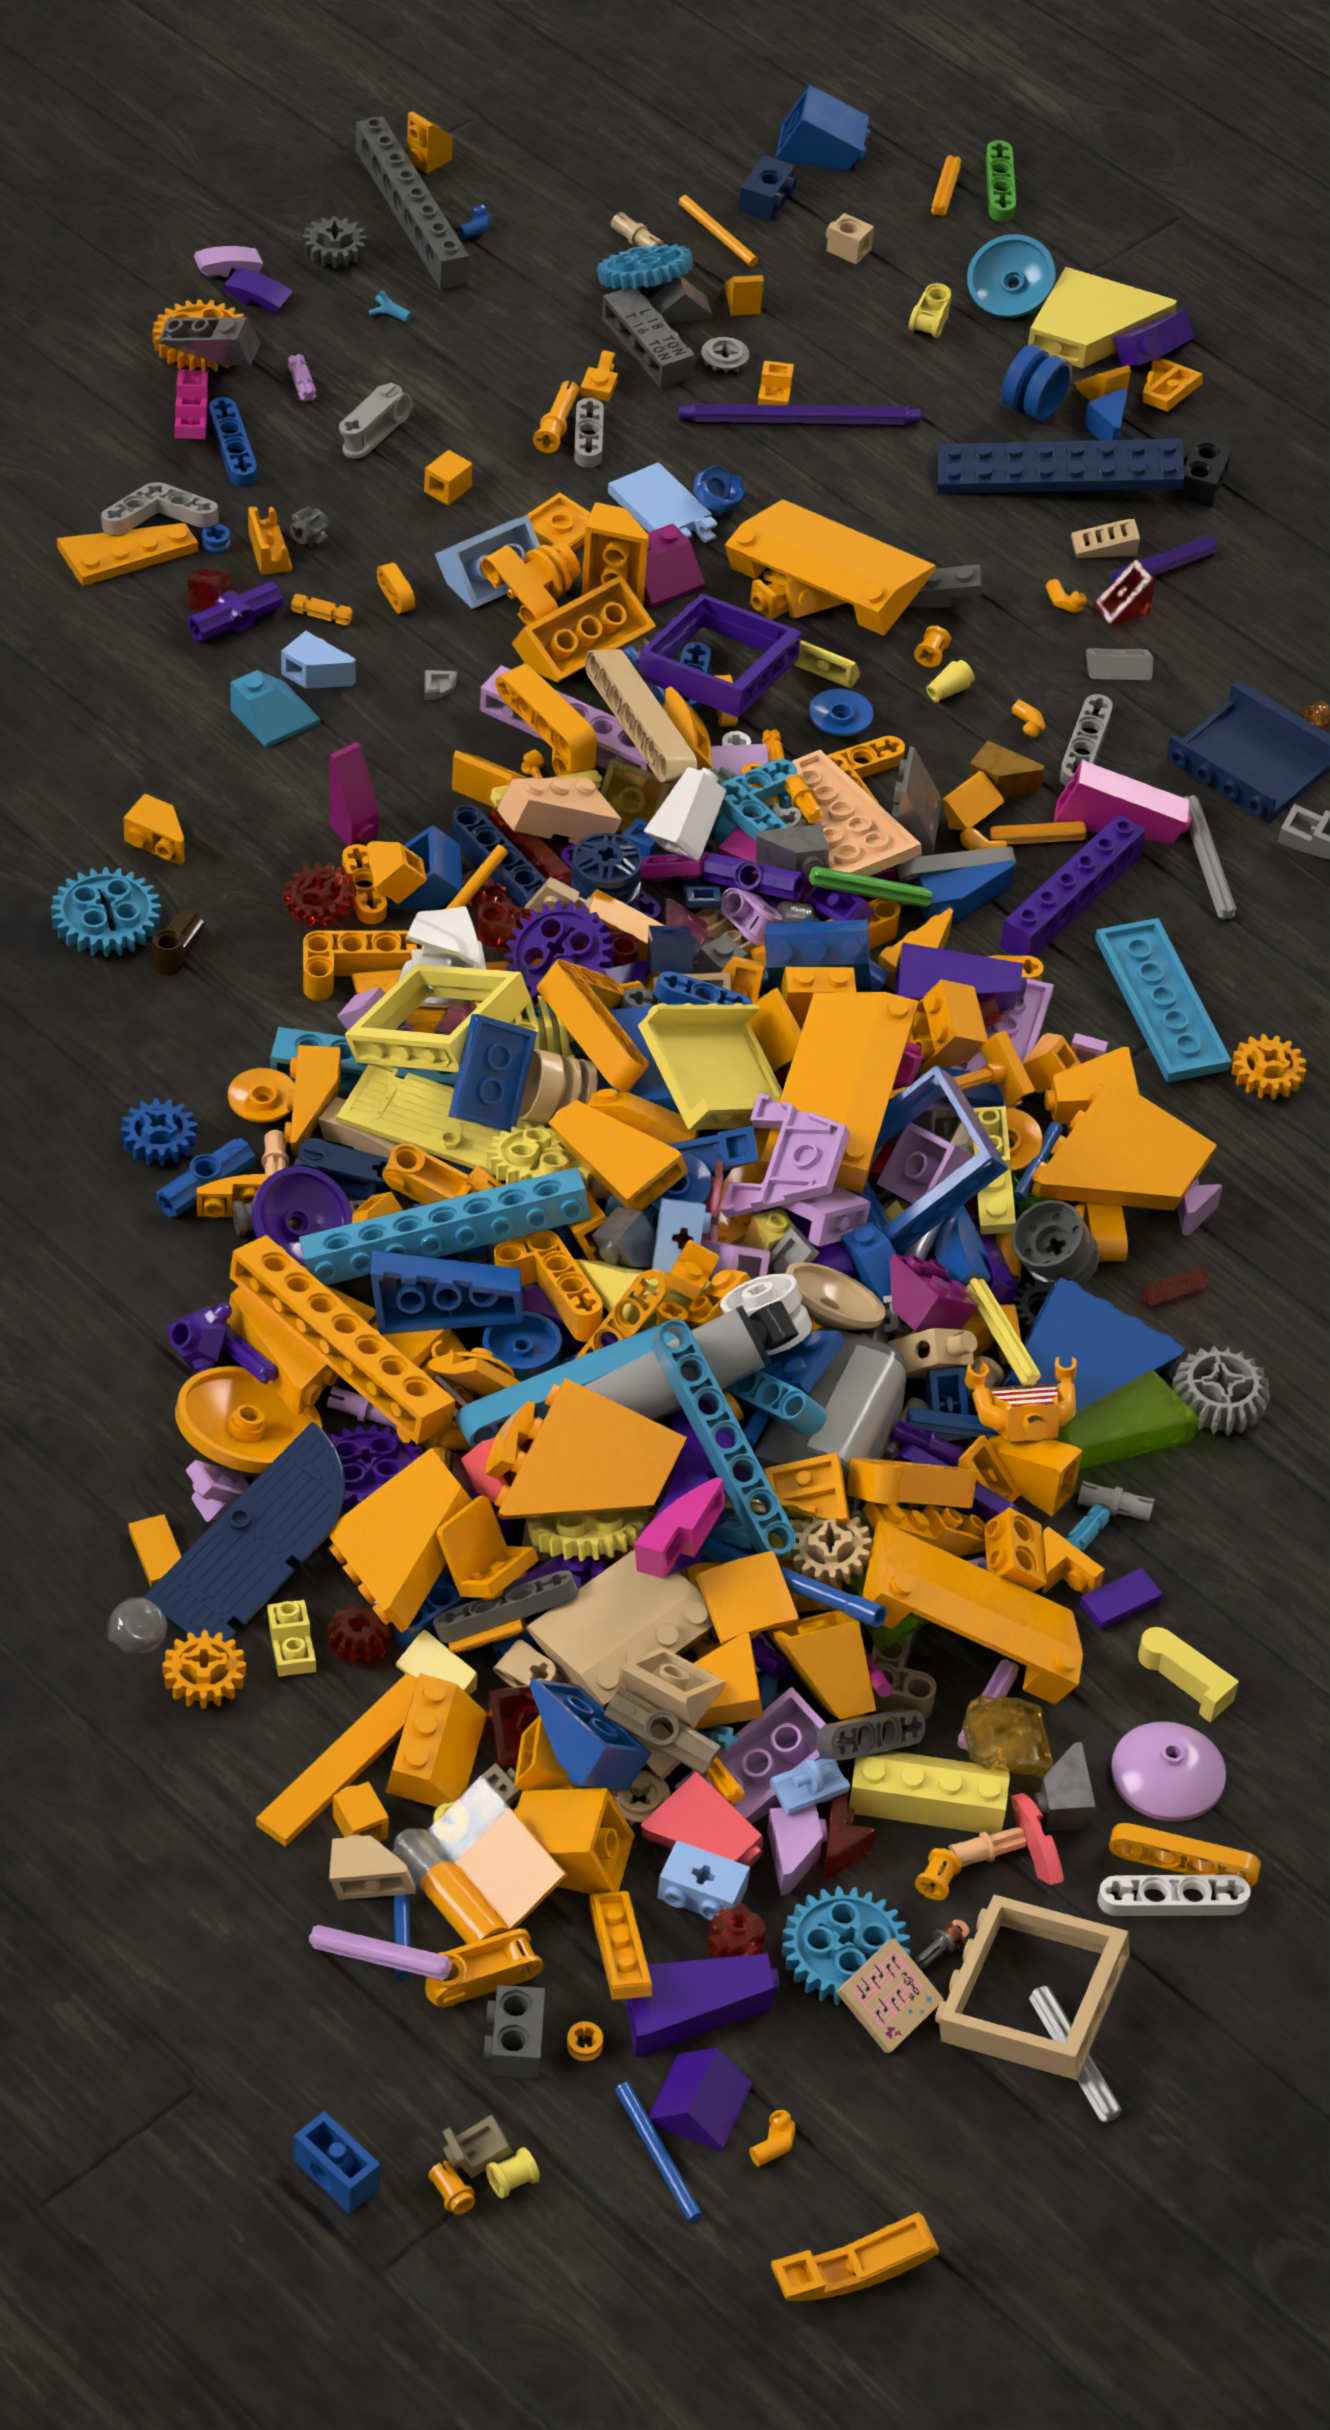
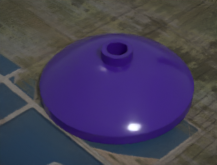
M292 1166L273 1173L260 1185L252 1204V1223L257 1238L259 1239L267 1235L305 1268L306 1264L299 1237L352 1224L353 1214L351 1206L343 1190L332 1178L321 1171L309 1167ZM290 1220L296 1224L297 1230L291 1228Z

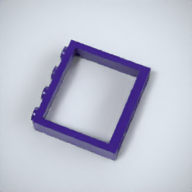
M700 594L691 604H687L677 617H673L669 625L661 632H657L653 640L641 648L640 656L636 659L638 673L646 682L664 689L671 686L684 697L739 718L799 659L802 632L708 595ZM702 627L765 651L734 683L670 659Z

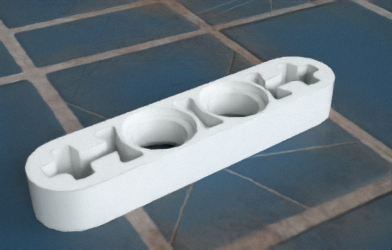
M1235 1875L1110 1876L1101 1883L1097 1902L1103 1912L1113 1916L1237 1915L1246 1909L1251 1889L1243 1878ZM1149 1889H1157L1164 1894L1165 1899L1161 1902H1152L1145 1897L1144 1892ZM1186 1889H1196L1202 1893L1204 1899L1198 1902L1189 1901L1184 1897L1183 1891ZM1133 1890L1137 1891L1136 1901L1133 1900ZM1212 1890H1214L1213 1897H1216L1215 1900H1211ZM1112 1891L1118 1892V1896L1122 1899L1114 1900V1896L1110 1893ZM1226 1891H1233L1234 1896L1238 1898L1236 1900L1231 1899Z

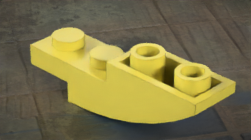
M1006 1106L972 1108L1008 1167L1007 1171L977 1194L981 1235L1011 1233L1016 1221ZM973 1140L974 1155H976L980 1150Z

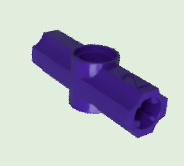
M273 581L240 595L235 591H228L217 599L215 606L187 617V625L192 637L197 642L209 639L229 629L238 633L244 632L253 625L255 618L282 607L283 598L278 586Z
M710 853L704 861L702 870L704 881L796 902L803 895L806 884L804 873L714 853ZM754 870H757L758 879L751 885L750 875Z

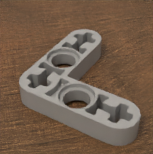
M160 482L144 485L101 513L102 530L110 535L124 534L157 513L197 527H211L216 525L219 520L218 505L214 501Z

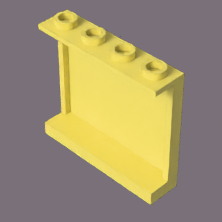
M661 1003L653 1006L648 1011V1015L638 1024L688 1130L754 1127L750 1118L758 1094L764 1093L769 1095L772 1100L780 1101L783 1091L748 1022L760 1010L759 1005H743L742 1003L733 1005H718L716 1003L708 1005H692L691 1003L667 1005Z

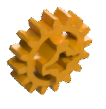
M1265 1034L1261 1035L1260 1041L1251 1036L1248 1038L1247 1044L1240 1042L1238 1050L1234 1051L1231 1074L1237 1076V1085H1247L1245 1092L1258 1091V1098H1262L1265 1093L1270 1094L1272 1100H1276L1277 1093H1281L1284 1097H1289L1290 1090L1297 1092L1300 1083L1304 1081L1306 1059L1300 1058L1301 1050H1292L1291 1041H1287L1284 1044L1280 1043L1279 1036H1275L1273 1041L1268 1040Z
M203 1630L201 1637L196 1638L189 1632L187 1633V1642L184 1643L176 1639L174 1641V1650H166V1662H163L166 1689L173 1688V1698L175 1700L185 1696L186 1706L190 1707L194 1701H200L201 1708L206 1709L208 1701L213 1700L219 1707L221 1706V1697L225 1696L232 1700L235 1698V1688H243V1677L246 1676L243 1650H236L234 1639L224 1643L223 1633L219 1632L214 1638H209L208 1631Z

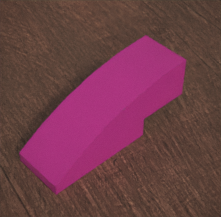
M716 1477L697 1486L674 1501L646 1527L634 1544L638 1572L665 1579L680 1553L695 1557L725 1508L723 1479Z

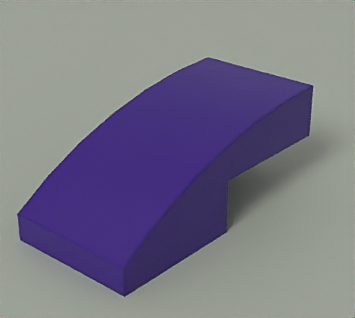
M239 268L235 270L222 288L246 306L251 300H254L274 315L279 312L293 292L283 284L265 275Z

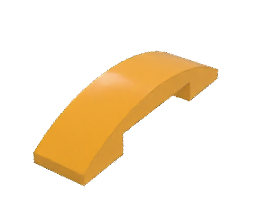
M921 2215L926 2225V2228L930 2234V2237L934 2243V2246L937 2252L939 2253V2248L934 2240V2237L924 2219V2216ZM844 2247L816 2256H812L810 2250L772 2261L771 2268L786 2301H809L834 2297L878 2284L924 2263L938 2253L865 2287L860 2285Z

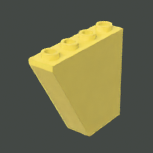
M1065 267L1030 328L1028 345L1034 344L1049 353V357L1057 355L1070 362L1073 366L1085 368L1117 353L1113 342L1114 337L1175 313L1177 300Z

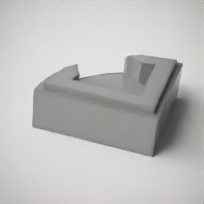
M425 670L424 700H435L448 695L456 686L457 671Z

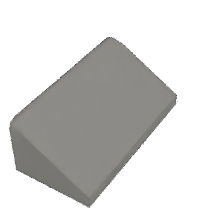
M1091 648L1086 650L1088 674L1091 679H1152L1153 656L1148 650Z

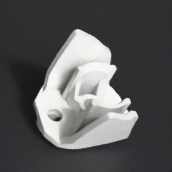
M466 907L417 913L407 938L411 942L422 945V950L411 951L412 960L405 963L399 980L415 964L486 969L481 941H477ZM428 997L420 1006L447 1008L458 1004L471 1005L474 1000Z

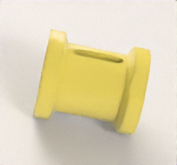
M523 2147L517 2150L515 2156L499 2164L491 2162L486 2166L489 2183L496 2195L502 2199L509 2196L510 2190L527 2182L534 2184L539 2181L540 2177L534 2158Z

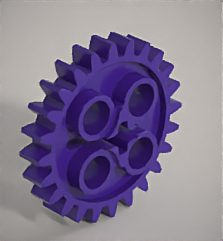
M559 900L556 902L554 910H550L548 905L544 903L543 913L541 914L531 909L530 912L533 919L528 921L520 918L519 920L523 926L522 930H511L516 940L506 941L507 947L512 951L504 954V958L509 963L505 967L506 971L521 972L534 1004L538 1002V996H541L536 988L537 984L557 959L565 960L604 975L607 974L603 968H613L614 966L611 959L608 958L615 955V950L612 945H609L614 940L610 932H607L609 929L604 921L600 922L601 919L597 912L590 914L586 905H583L577 911L574 901H570L567 908L564 909ZM560 930L556 936L548 937L551 931ZM589 943L585 949L576 951L580 944ZM543 958L540 964L531 966L535 959Z
M359 1425L355 1433L342 1429V1437L330 1434L329 1438L339 1453L345 1473L344 1513H348L423 1454L422 1445L415 1446L414 1441L404 1443L397 1433L391 1434V1427L385 1428L382 1432H377L376 1425H372L369 1431H364Z

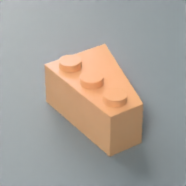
M584 777L512 779L497 809L513 831L550 839L553 834L569 837V843L578 844L582 839L593 834H615L622 821L620 816L596 788L595 783L589 778Z

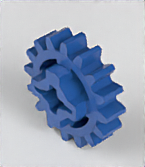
M154 1098L153 1105L149 1106L144 1101H141L140 1110L130 1108L129 1117L122 1118L121 1142H124V1150L126 1152L133 1151L134 1160L145 1157L146 1165H150L153 1160H158L160 1166H164L165 1159L169 1158L174 1163H177L178 1154L188 1156L190 1155L189 1147L196 1146L197 1122H194L193 1113H185V1105L183 1104L172 1107L171 1099H168L165 1104H160L158 1098ZM178 1127H179V1128L181 1129V1131H182L181 1134L178 1133ZM137 1130L140 1131V1137L136 1133Z

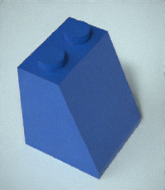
M809 85L782 123L775 159L789 163L849 171L855 161L859 163L866 152L867 147L864 146V142L870 132L867 128L869 116Z

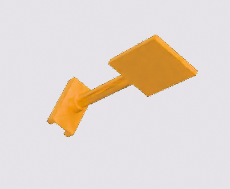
M1006 1030L995 1033L979 1048L987 1065L983 1066L981 1070L954 1077L961 1091L984 1084H997L1008 1108L1021 1105L1023 1103L1021 1099L1024 1096L1035 1092ZM909 1086L892 1091L889 1102L892 1101L896 1094L906 1090Z

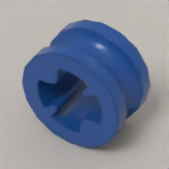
M222 524L205 527L202 530L203 549L210 554L226 552L230 547L229 529Z

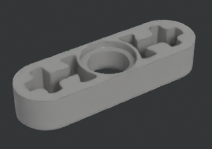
M594 398L581 399L576 405L574 460L578 465L586 468L595 467L602 461L604 406L602 402ZM587 413H592L593 417L587 418ZM582 431H594L596 434L587 435L583 434ZM585 447H591V453H586Z

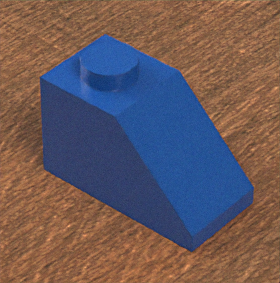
M870 1221L841 1236V1242L852 1260L856 1279L871 1290L883 1303V1296L891 1295L890 1258L896 1253L890 1241Z

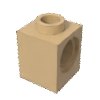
M844 213L835 222H831L827 228V252L857 264L872 249L874 226Z

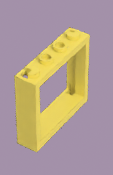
M415 964L345 1033V1037L356 1063L458 1072L471 1014L450 1035L399 1031L396 1029L428 997L483 1001L471 1014H479L509 1024L532 1000L521 972Z

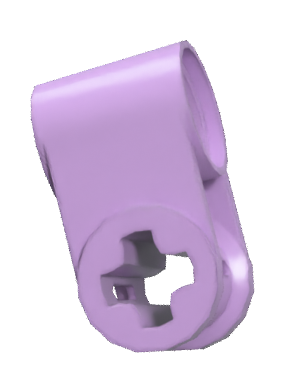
M729 888L721 896L722 907L720 910L723 915L740 930V933L746 939L758 946L765 945L766 924L780 923L783 919L779 912L769 906L756 893L738 888Z

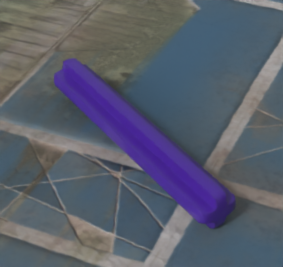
M1207 536L1115 570L1111 573V583L1120 589L1217 552L1218 542L1213 536Z

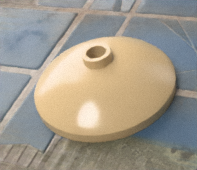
M809 1262L792 1263L786 1269L785 1274L794 1276L802 1295L800 1304L805 1306L811 1319L819 1326H829L843 1330H867L877 1327L882 1323L886 1315L883 1303L871 1290L850 1276L835 1269Z

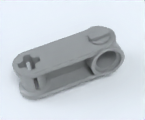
M394 383L377 387L368 398L339 424V431L344 436L345 442L343 445L344 455L355 459L364 457L372 451L400 423L408 418L412 408L411 396L404 393L402 388Z

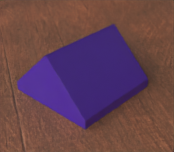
M718 2048L677 2054L650 2112L649 2119L655 2127L723 2152L752 2088V2082Z

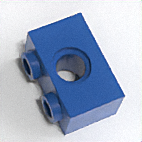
M325 2111L294 2135V2161L349 2214L380 2189V2163Z

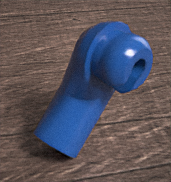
M484 204L474 206L471 211L474 216L471 222L458 226V233L462 240L482 234L488 229L491 216L487 212V206Z

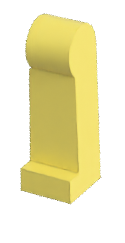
M1153 1627L1143 1633L1138 1651L1139 1662L1148 1669L1158 1670L1162 1675L1201 1703L1199 1715L1211 1723L1234 1701L1239 1681L1164 1628Z

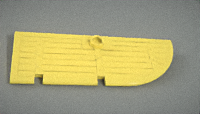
M368 1064L336 1116V1122L400 1144H413L426 1153L472 1169L481 1165L488 1173L490 1169L487 1166L488 1144L492 1143L493 1136L500 1137V1131L448 1117L454 1093L453 1087L409 1072L404 1079L397 1077L399 1069L386 1065ZM518 1119L516 1128L524 1130V1124L537 1128L538 1124Z

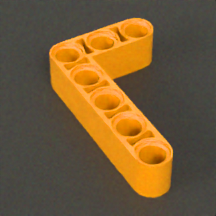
M557 959L537 984L538 992L609 1084L621 1092H629L649 1068L650 1064L609 1011L615 1009L621 1002L625 989L616 980L607 975L562 959Z

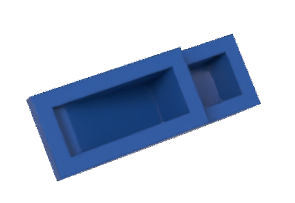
M962 1205L944 1220L935 1238L936 1259L948 1270L946 1275L952 1281L955 1280L967 1286L970 1284L971 1279L977 1278V1280L984 1279L987 1283L991 1276L983 1261L989 1256L965 1206Z

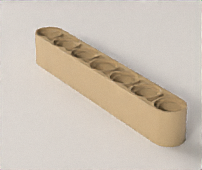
M621 649L588 651L585 666L589 679L660 782L679 781L688 767L697 769V760L694 752Z

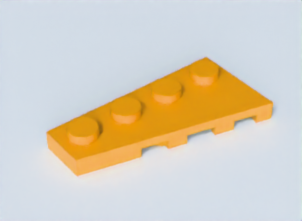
M180 523L131 529L119 535L96 533L57 538V548L81 585L86 586L198 552V541L187 525Z

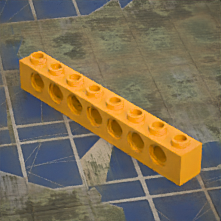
M265 1235L233 1250L229 1278L415 1443L419 1444L451 1427L456 1400L429 1378L423 1370L419 1369L405 1357L399 1349L395 1348L381 1336L375 1328L371 1327L357 1315L351 1307H348L333 1294L328 1287L324 1286L309 1273L304 1266H301L283 1247L277 1245L271 1238Z

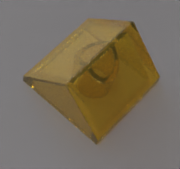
M610 759L600 793L622 819L617 831L624 833L636 818L650 823L672 791L673 782H660L652 772Z

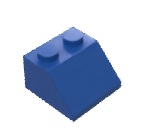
M432 825L404 844L406 848L423 859L427 881L399 904L386 897L387 907L390 909H439L449 901H452L462 889L460 844Z

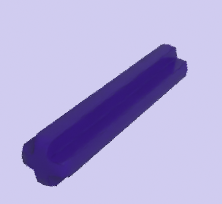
M225 1326L228 1334L223 1350L261 1383L267 1384L270 1380L275 1382L278 1378L275 1374L277 1367L233 1329Z

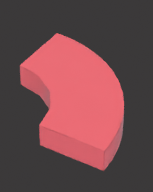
M1024 1793L1011 1796L1016 1827L1022 1828L1025 1833L1027 1847L1034 1862L1037 1878L1050 1885L1063 1882L1064 1876L1052 1835L1045 1836L1042 1831L1040 1819H1042L1043 1815L1039 1808Z

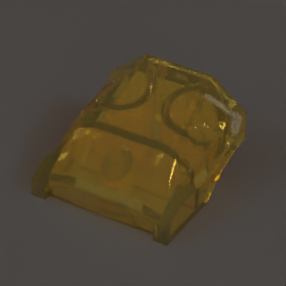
M980 1695L969 1702L962 1726L970 1759L988 1770L995 1768L1011 1773L1032 1774L1037 1777H1044L1054 1764L1041 1716L1043 1714L1042 1707L1019 1698H1008L1006 1696L991 1698Z

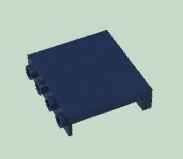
M1238 680L1231 686L1229 701L1183 739L1175 735L1170 737L1166 760L1252 814L1270 823L1330 771V734L1241 680Z

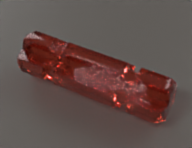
M1199 1267L1188 1271L1189 1275L1184 1272L1160 1280L1159 1285L1156 1282L1145 1285L1142 1297L1146 1304L1151 1306L1162 1302L1161 1298L1166 1301L1190 1293L1191 1288L1196 1291L1207 1287L1208 1275L1203 1268Z

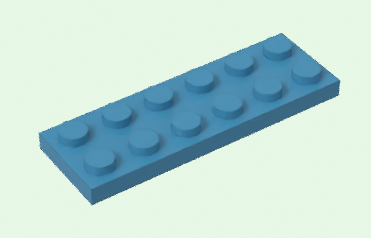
M1159 918L1096 930L1095 940L1166 1082L1230 1070L1232 1060Z

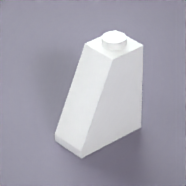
M688 767L644 832L665 850L698 861L702 856L726 790L717 783L719 780L718 776L706 768H702L700 771Z

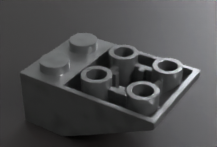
M910 746L908 758L900 760L898 778L903 779V782H896L893 800L900 803L899 806L893 805L891 816L921 843L922 855L920 856L933 855L942 798L915 747Z

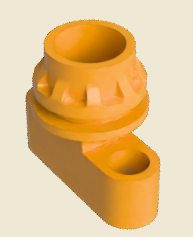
M557 542L552 546L540 545L536 549L526 552L523 561L509 546L502 547L481 561L483 573L495 589L506 583L510 588L507 590L508 597L511 599L518 597L522 602L523 606L520 607V612L517 615L526 626L559 609L555 600L561 594L567 592L571 587L572 581L579 578L581 574L580 564L576 555L563 542Z

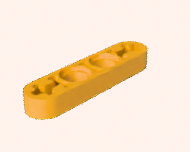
M652 1268L639 1274L575 1359L604 1348L601 1339L603 1333L607 1331L614 1333L619 1341L639 1333L671 1290V1281L666 1272L661 1269ZM656 1278L659 1281L656 1285L657 1289L660 1290L659 1292L655 1291L649 1294L645 1300L638 1297L644 1294L649 1287L648 1282L645 1280ZM626 1304H633L639 1309L640 1318L637 1323H629L624 1319L623 1308Z
M1123 1823L1114 1826L1109 1843L1110 1851L1122 1859L1188 1875H1235L1243 1878L1249 1884V1887L1257 1883L1261 1867L1258 1857L1249 1852L1134 1824Z

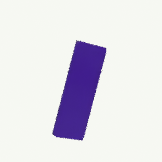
M813 886L803 898L805 903L833 921L865 920L875 914V911L864 899L852 893Z

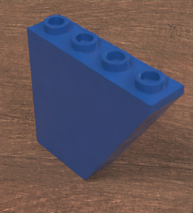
M1062 1277L1059 1278L1049 1291L1023 1342V1345L1041 1373V1378L1036 1381L1037 1384L1056 1383L1058 1385L1060 1382L1055 1378V1359L1059 1357V1365L1063 1368L1072 1366V1357L1076 1359V1378L1071 1382L1075 1384L1076 1412L1067 1424L1170 1368L1185 1350V1347L1176 1343L1171 1336L1158 1333L1146 1326L1141 1319L1128 1316L1114 1308L1113 1304L1109 1301L1091 1295L1084 1291L1076 1282L1067 1281ZM1012 1367L1001 1387L1022 1385Z

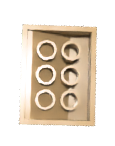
M634 1549L582 1586L575 1598L553 1607L528 1625L526 1630L555 1664L567 1682L579 1685L606 1710L620 1687L628 1691L622 1671L624 1662L661 1647L681 1656L712 1634L715 1627L703 1595L679 1572L668 1575L665 1579L638 1572Z

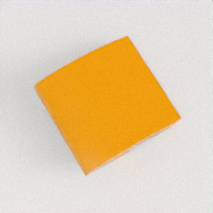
M452 1352L428 1361L430 1369L482 1398L521 1382L479 1357L467 1360Z
M774 1551L737 1559L698 1573L696 1576L721 1645L740 1634L749 1633L750 1639L756 1638L760 1631L791 1626L799 1619Z

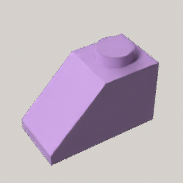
M816 1804L789 1815L786 1814L783 1807L771 1808L769 1811L767 1833L780 1895H788L820 1858L822 1842H827L826 1821L824 1818L819 1819Z

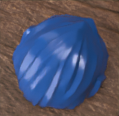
M715 465L695 477L694 494H696L698 501L715 517H721L729 511L738 508L746 496L742 478L729 474L721 466Z

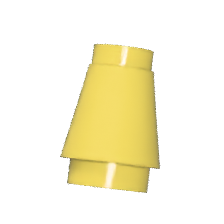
M952 661L926 687L927 693L933 701L938 702L941 699L970 688L971 683L974 681V673L965 661Z

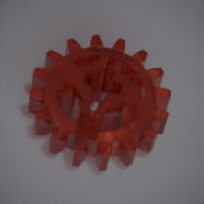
M316 862L314 869H309L305 865L302 867L303 873L301 875L293 872L291 874L293 882L285 883L286 891L283 892L285 904L289 915L294 914L298 923L306 919L308 926H312L315 921H319L321 927L325 926L328 919L337 923V915L348 916V907L356 905L354 897L357 896V890L352 874H346L345 867L343 866L334 870L333 862H329L326 867H321V864Z

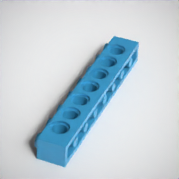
M574 1167L301 1236L299 1240L307 1270L326 1286L369 1275L371 1271V1251L436 1258L591 1219L592 1217L586 1189L579 1169Z

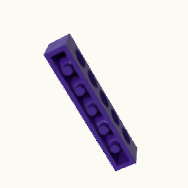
M1120 814L1115 817L1004 920L1000 948L1013 956L1035 957L1141 858L1146 829Z

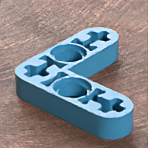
M777 759L722 782L720 786L726 790L720 810L754 841H756V831L788 828L785 822L763 804L762 801L786 791L784 788V784H787L785 780L790 775L797 774L796 765L785 759ZM749 784H759L764 787L755 788L751 787ZM753 813L758 815L759 817L751 818L745 816L744 814Z

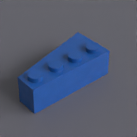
M371 1251L370 1275L380 1335L524 1323V1298L521 1273L518 1268Z

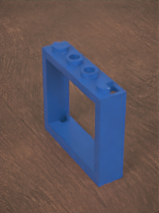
M937 1065L926 1074L923 1073L916 1082L906 1090L896 1094L892 1101L888 1103L874 1151L945 1094L980 1151L892 1221L889 1219L868 1181H866L863 1193L851 1190L852 1193L871 1202L867 1218L868 1222L871 1221L885 1235L898 1255L907 1250L1008 1170L1007 1165L954 1077Z

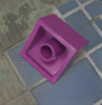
M674 523L647 533L649 539L644 600L651 608L705 588V582L691 542Z

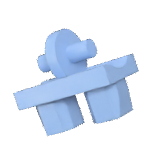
M822 1758L817 1761L807 1759L802 1761L801 1767L774 1776L770 1780V1785L778 1798V1802L787 1815L820 1802H828L850 1790L848 1780L844 1778L837 1761L834 1759Z

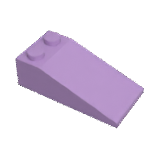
M792 1687L763 1711L764 1718L753 1719L735 1734L739 1736L738 1744L732 1743L731 1750L720 1749L717 1754L723 1765L745 1791L744 1798L738 1800L737 1804L732 1806L750 1824L768 1814L771 1808L780 1806L778 1798L770 1785L772 1777L801 1767V1763L804 1760L813 1759L817 1761L823 1758L817 1750V1736L820 1729L826 1723ZM840 1739L836 1740L835 1744L842 1742L840 1741ZM836 1760L837 1764L841 1763L843 1760ZM693 1770L691 1773H689L685 1778H683L678 1784L675 1785V1788L678 1789L696 1771ZM701 1775L715 1789L705 1775Z

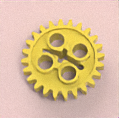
M541 1123L537 1125V1128L524 1124V1130L513 1126L511 1127V1133L500 1131V1137L493 1136L492 1143L488 1144L487 1166L490 1167L489 1173L496 1174L497 1181L506 1180V1185L578 1167L585 1188L589 1187V1182L597 1181L556 1139L551 1127L549 1129L544 1128Z
M648 1509L528 1518L529 1539H532L533 1546H539L540 1552L550 1550L551 1557L558 1556L561 1553L564 1554V1560H568L572 1556H578L579 1561H583L586 1556H592L595 1560H599L600 1554L614 1557L615 1550L625 1553L627 1552V1545L634 1546L642 1534L641 1528L649 1525Z

